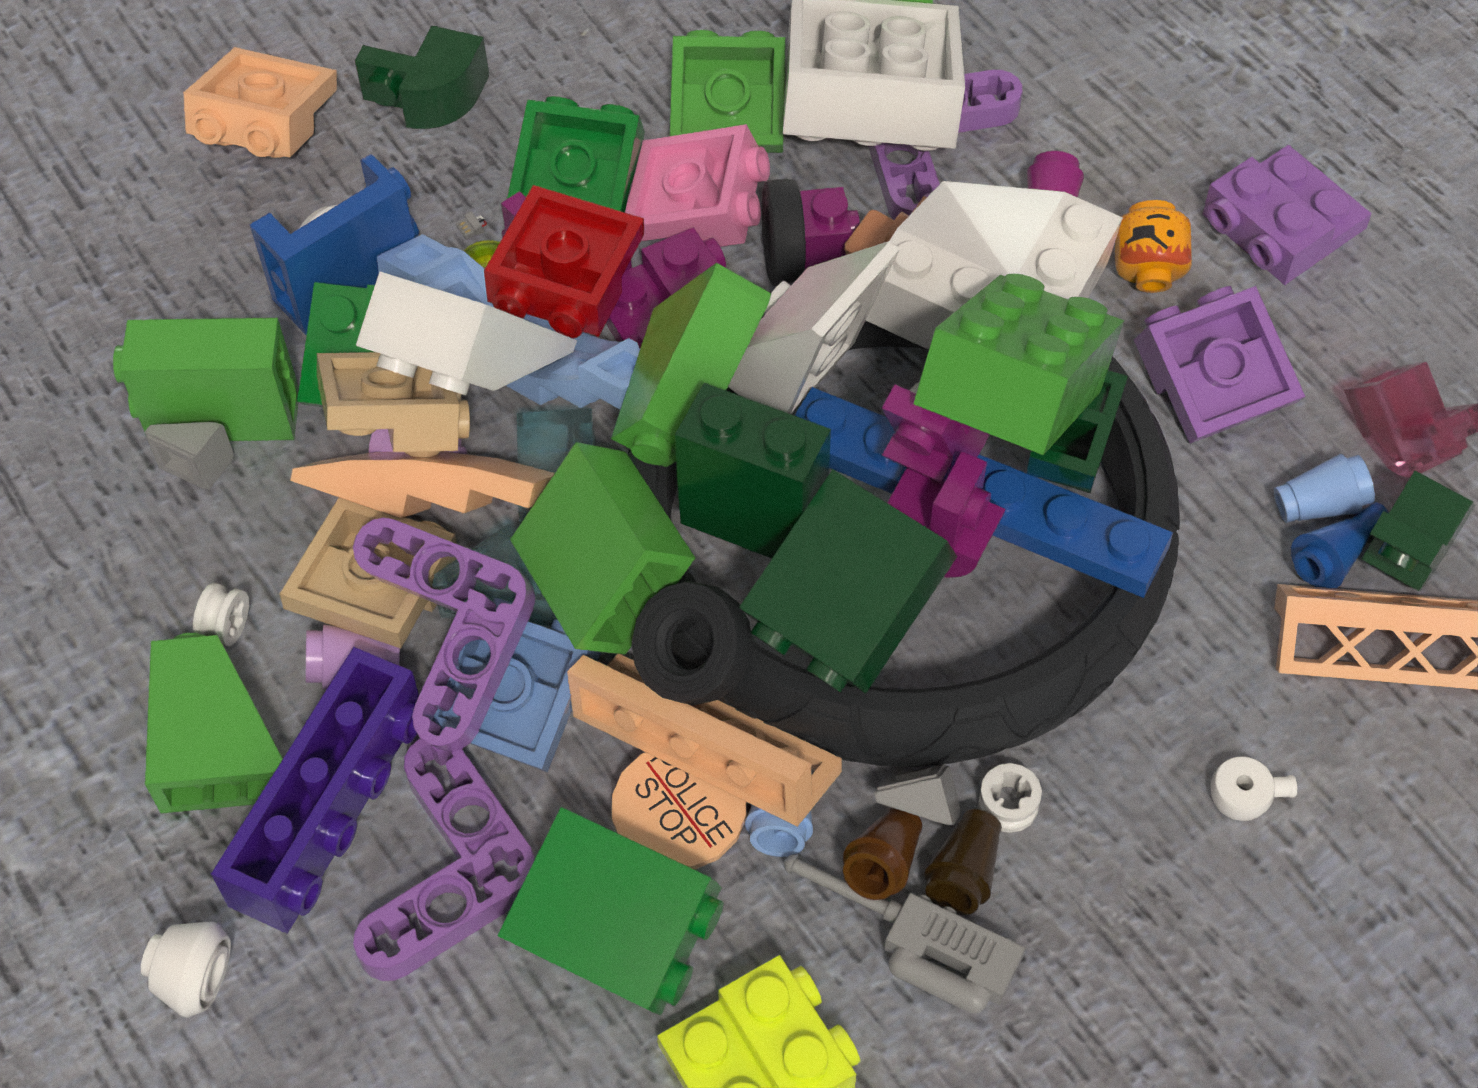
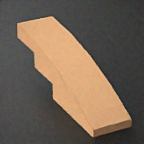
M379 451L326 459L293 468L290 481L399 518H405L430 509L431 503L461 513H467L491 504L493 497L530 508L534 505L555 473L492 457L440 451L435 456L421 458L407 455L404 452Z

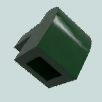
M431 25L415 57L363 45L355 59L363 100L372 101L382 106L402 108L406 127L412 129H432L457 121L473 108L489 78L484 37Z
M1108 370L1101 392L1044 455L1031 451L1026 474L1091 493L1128 376Z
M1414 470L1389 513L1383 511L1370 534L1374 536V539L1362 560L1410 587L1421 591L1443 560L1475 507L1474 502Z

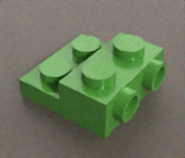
M694 30L688 32L686 36H673L670 136L747 124L759 147L762 146L767 153H783L786 37H775L772 33L766 31H749L742 34L741 37L719 36L717 33L709 30Z

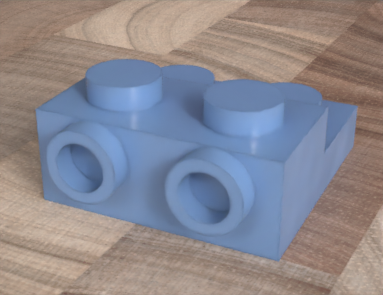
M494 598L493 603L496 604L495 612L501 603L512 604L499 598ZM557 619L553 620L550 629L528 621L479 732L470 744L548 773L569 716L573 712L567 671L582 655L598 662L601 652L575 649ZM475 640L462 648L458 663L463 674H477L486 668L491 657L488 643L483 640ZM451 677L446 685L458 694L460 691L470 699L475 692L474 689L464 687ZM453 705L448 711L438 709L434 714L433 721L441 726L440 733L445 727L456 729L461 717L452 711Z

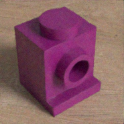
M844 187L800 191L805 223L806 270L808 267L845 256V243L859 226L860 220L858 210H848V200L845 196Z

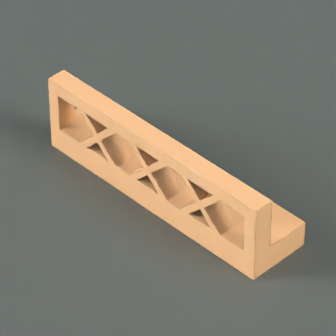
M1277 584L1274 609L1281 617L1276 662L1278 673L1478 690V673L1470 672L1478 666V646L1470 638H1478V600ZM1298 623L1326 625L1340 641V643L1319 659L1294 657ZM1337 626L1355 627L1357 629L1345 637ZM1376 629L1393 631L1406 646L1404 650L1385 665L1368 664L1354 648V646ZM1404 632L1424 634L1412 643ZM1442 635L1459 636L1472 651L1471 655L1452 670L1434 669L1421 653ZM1349 652L1358 663L1337 660ZM1415 657L1423 668L1404 667V665Z
M617 654L607 666L582 655L567 671L573 717L797 827L842 772V758L776 727L767 725L757 718H751L719 700L699 705H688L660 697L645 685L635 667L634 660L621 654Z

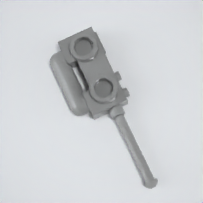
M793 854L785 859L784 868L787 873L791 874L794 872L884 915V920L894 924L886 938L885 951L892 953L889 960V969L895 977L969 1013L983 1011L989 1001L1000 1006L1023 959L1026 947L956 915V911L950 907L945 906L941 908L931 903V899L925 895L919 894L916 896L910 893L904 905L893 900L889 903L883 899H867L855 893L845 881L799 860V855ZM935 959L966 975V979L927 960Z

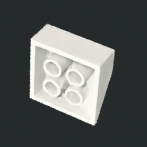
M791 0L786 48L783 134L796 135L808 141L834 138L853 140L858 144L866 146L893 143L911 145L916 149L932 151L938 148L956 149L965 92L958 6L896 0Z
M943 181L896 229L891 237L890 242L900 248L866 321L929 349L935 328L1000 274L1006 276L1007 274L1016 273L1033 277L1044 284V291L1066 299L1070 297L1088 298L1108 264L1123 217L1066 192Z

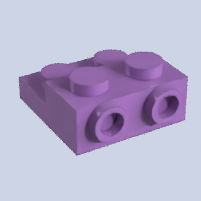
M1287 145L1261 163L1250 157L1211 183L1202 215L1209 220L1218 232L1226 234L1248 253L1258 267L1267 270L1282 284L1286 285L1365 230L1372 213L1290 145Z
M1231 286L1217 289L1198 299L1199 307L1184 313L1180 312L1178 306L1163 309L1144 320L1146 328L1134 339L1157 394L1167 391L1190 444L1295 404L1306 397L1256 286L1235 294Z

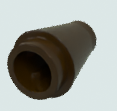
M980 809L967 810L925 869L924 875L927 882L925 891L933 904L941 908L945 906L950 907L956 911L957 915H970L977 911L979 905L989 900L999 835L1002 830L1000 821L991 813Z

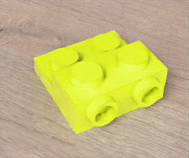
M780 955L718 990V1001L657 1035L658 1046L683 1088H855L856 1073L852 1067L860 1063V1057L854 1043L841 1025L837 1024L829 1030L814 1009V1007L822 1003V1000L811 976L801 965L790 971Z

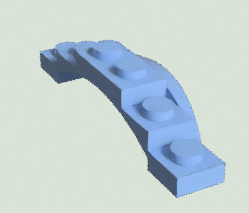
M422 234L377 256L379 272L494 307L492 303L487 302L485 268L466 252L458 248L446 247ZM526 314L524 320L556 332L550 326L549 321ZM582 332L581 336L572 338L577 340L573 353L506 385L539 405L560 396L579 408L602 399L612 406L621 409L640 348L638 343L630 338L624 341H609Z

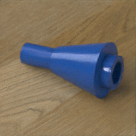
M1374 502L1352 519H1346L1297 536L1291 545V557L1297 574L1305 582L1315 587L1338 588L1367 544L1368 538L1372 536L1370 533L1383 511L1389 513L1387 508L1380 503Z

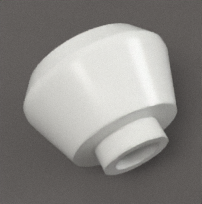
M213 921L171 925L163 936L159 934L153 935L146 946L141 962V974L148 977L149 991L183 1017L188 1018L206 1011L215 1000L226 974L231 951L230 938L222 926Z

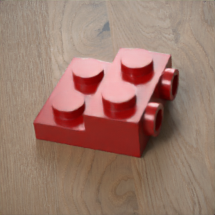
M533 185L484 269L487 302L492 303L496 309L522 319L528 314L547 320L557 333L570 338H577L581 336L582 332L599 337L622 294V276L644 236V218Z

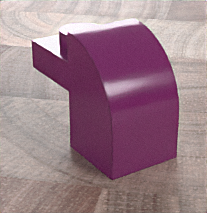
M894 385L882 406V410L895 433L882 455L892 462L944 485L961 452L978 457L990 434L914 405L916 393Z
M961 452L944 485L907 468L887 502L948 541L957 558L944 577L946 578L962 577L971 573L976 568L1006 510L990 503L991 493L983 490L987 462L965 452Z

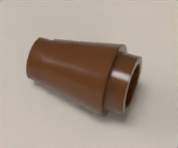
M891 807L847 845L843 853V875L846 883L855 893L867 899L882 900L900 892L905 887L923 828L920 817Z

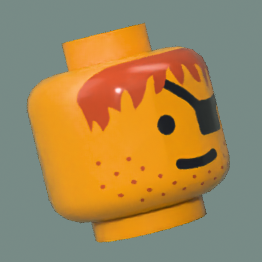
M1162 200L1138 202L1129 208L1128 213L1122 215L1123 219L1115 240V267L1117 274L1126 281L1136 283V288L1142 292L1157 293L1170 289L1172 282L1183 278L1192 267L1191 223L1189 218L1182 212L1177 211L1172 203Z

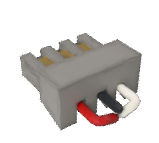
M472 211L465 214V218L456 223L457 228L466 240L474 235L485 233L483 227L487 225L482 216L476 217Z

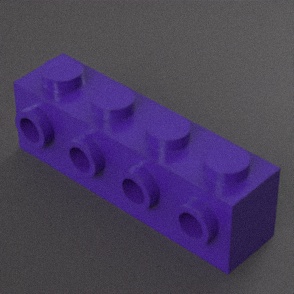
M356 647L352 648L211 873L229 908L286 934L289 933L299 915L305 916L312 910L322 889L323 874L334 856L341 857L350 847L357 830L356 819L368 799L375 800L383 792L390 777L391 761L401 744H409L417 735L412 715L419 693L413 671Z

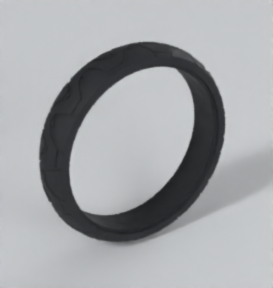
M865 320L855 343L849 350L872 347L926 348ZM1112 356L1108 370L1128 376L1118 361ZM1128 376L1101 461L1109 474L1121 512L1173 532L1170 547L1144 598L1111 585L1103 599L1081 624L1065 638L1040 655L1010 670L980 680L944 687L902 689L871 686L865 694L847 682L840 693L809 673L805 668L786 661L753 641L749 666L738 685L720 698L719 701L736 708L735 710L751 718H757L767 725L776 727L840 757L844 761L877 766L910 767L951 764L990 756L1006 748L1010 749L1025 744L1057 728L1070 717L1085 709L1112 685L1114 678L1133 660L1159 618L1168 590L1171 588L1178 558L1179 537L1177 530L1180 529L1178 484L1174 473L1173 461L1159 422L1149 409L1150 407L1146 399ZM728 387L727 390H726V391H728V392L737 394V393H735L733 390H731L729 387ZM629 449V458L671 520V512L678 485L677 462L668 467L648 464L637 459L632 454L631 449ZM687 569L677 584L696 581L689 569ZM699 617L689 618L682 622L674 632L671 644L677 663L687 670L695 669L702 665L711 653L713 644L712 634L708 625Z

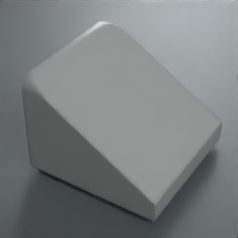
M216 422L150 425L145 431L158 467L202 489L210 490L234 457L224 426Z
M934 765L887 776L874 792L877 803L942 824L954 825L961 814L949 765Z

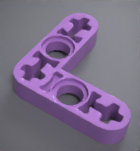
M986 70L964 74L965 92L958 133L1002 126L1011 123L1017 118L1020 112L1023 92L1022 83L1018 77L1004 70ZM968 98L971 99V106H968ZM893 143L868 146L888 213L893 220L901 212L910 216L918 205L913 204L910 197H906L907 185L914 183V193L918 202L921 201L923 196L928 197L940 185L929 151L919 150L911 145ZM904 150L913 154L916 159L908 164H896L888 160L886 156L890 152Z
M383 517L371 520L362 526L355 537L353 545L354 558L360 568L383 583L457 612L417 699L412 718L414 729L418 736L428 744L439 750L449 752L463 749L478 734L531 616L535 603L534 588L521 572L509 564L395 519ZM392 541L404 552L414 556L411 568L404 562L392 557L381 559L374 553L375 547L379 542L389 544ZM443 557H455L460 566V573L456 582L447 589H432L429 584L428 574L433 563ZM477 578L485 585L503 590L508 583V588L516 594L515 600L511 605L501 603L495 612L496 604L484 594L473 590ZM471 641H486L491 652L490 661L486 668L477 674H463L458 663L462 648ZM451 677L466 688L474 689L473 697L470 699L460 691L458 694L447 687L449 678ZM453 705L452 711L461 717L456 729L445 727L440 734L441 726L433 721L434 714L438 709L448 711Z
M418 739L409 747L404 757V770L413 794L458 860L370 913L359 923L354 933L353 946L362 969L370 977L380 981H395L405 977L508 912L535 860L530 845L462 749L451 752L439 750L423 739ZM434 759L440 766L446 765L450 782L455 788L446 796L443 786L437 777L431 772L426 773L424 765L428 761ZM477 805L489 812V820L486 826L475 833H462L452 826L455 814L466 806ZM501 860H504L509 866L517 865L519 877L511 882H508L502 875L496 877L494 865ZM472 876H476L479 888L482 886L484 888L486 900L481 903L478 902L473 885L467 880ZM444 893H456L467 901L464 913L457 920L450 923L434 921L428 915V908L431 902L437 896ZM413 913H416L422 931L427 935L426 938L420 941L415 928L411 929L407 918ZM385 933L392 940L398 939L397 944L400 950L396 955L389 958L382 950L377 951L378 948L375 942L378 936Z

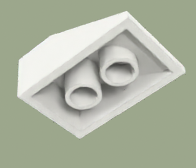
M890 241L808 267L792 286L782 281L771 293L769 304L764 312L765 315L760 320L728 387L739 396L792 415L802 404L811 388L817 387L855 343L900 248Z
M379 272L356 346L380 353L376 365L378 367L414 378L417 366L432 371L429 384L467 395L470 383L495 391L574 352L577 340L489 305Z

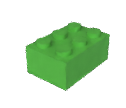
M1016 273L1007 274L1006 276L1000 274L935 328L913 404L1044 455L1101 392L1124 320L1107 314V308L1095 300L1085 297H1070L1066 299L1044 291V284L1033 277Z

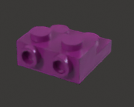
M692 227L641 249L642 264L624 272L622 276V294L606 322L616 341H624L630 338L637 342L639 348H641L653 309L715 263L726 268L724 254L714 238L711 237L703 241L695 228Z

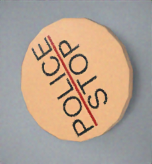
M646 752L640 754L621 773L612 793V822L618 834L694 870L719 860L737 842L747 818L746 801Z

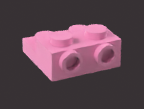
M747 124L643 140L625 213L644 218V236L641 241L668 238L694 227L703 241L712 237L718 242L720 247L744 244L748 227L757 226L760 222L761 208L756 188L758 182L767 181L769 178L770 162L768 154L762 146H758Z

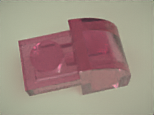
M1427 361L1393 367L1344 390L1365 441L1388 469L1403 477L1410 478L1414 470L1423 473L1463 454L1462 450L1469 446L1466 437L1478 432V403L1444 407Z

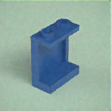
M372 154L360 160L366 188L290 234L270 212L250 224L272 300L305 335H307L314 282L367 288V284L375 285L379 275L377 256L419 236V229L410 215L407 200L411 198V191L406 180L394 167L386 169Z

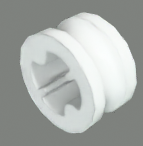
M214 582L209 584L198 600L194 612L193 632L205 636L218 635L221 643L225 646L230 647L235 644L245 627L248 617L249 597L247 592L235 588L227 593L225 586Z
M1013 763L998 765L989 770L982 780L978 807L980 810L991 813L1000 821L1002 832L1022 831L1033 823L1038 814L1042 795L1039 779L1031 770L1022 765ZM1003 787L1016 788V798L1022 795L1025 796L1020 798L1017 809L1004 808L1003 798L997 801L994 800L1000 797Z

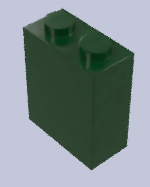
M704 383L675 434L680 524L772 559L829 475L831 429Z
M832 469L739 608L757 622L750 633L782 655H785L792 645L812 658L806 670L831 688L841 693L848 682L866 694L956 560L957 555L946 539Z

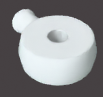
M1234 757L1222 763L1212 775L1210 782L1211 797L1217 809L1225 816L1234 820L1249 821L1258 818L1272 805L1274 797L1294 798L1297 795V781L1293 775L1273 777L1264 764L1253 758Z

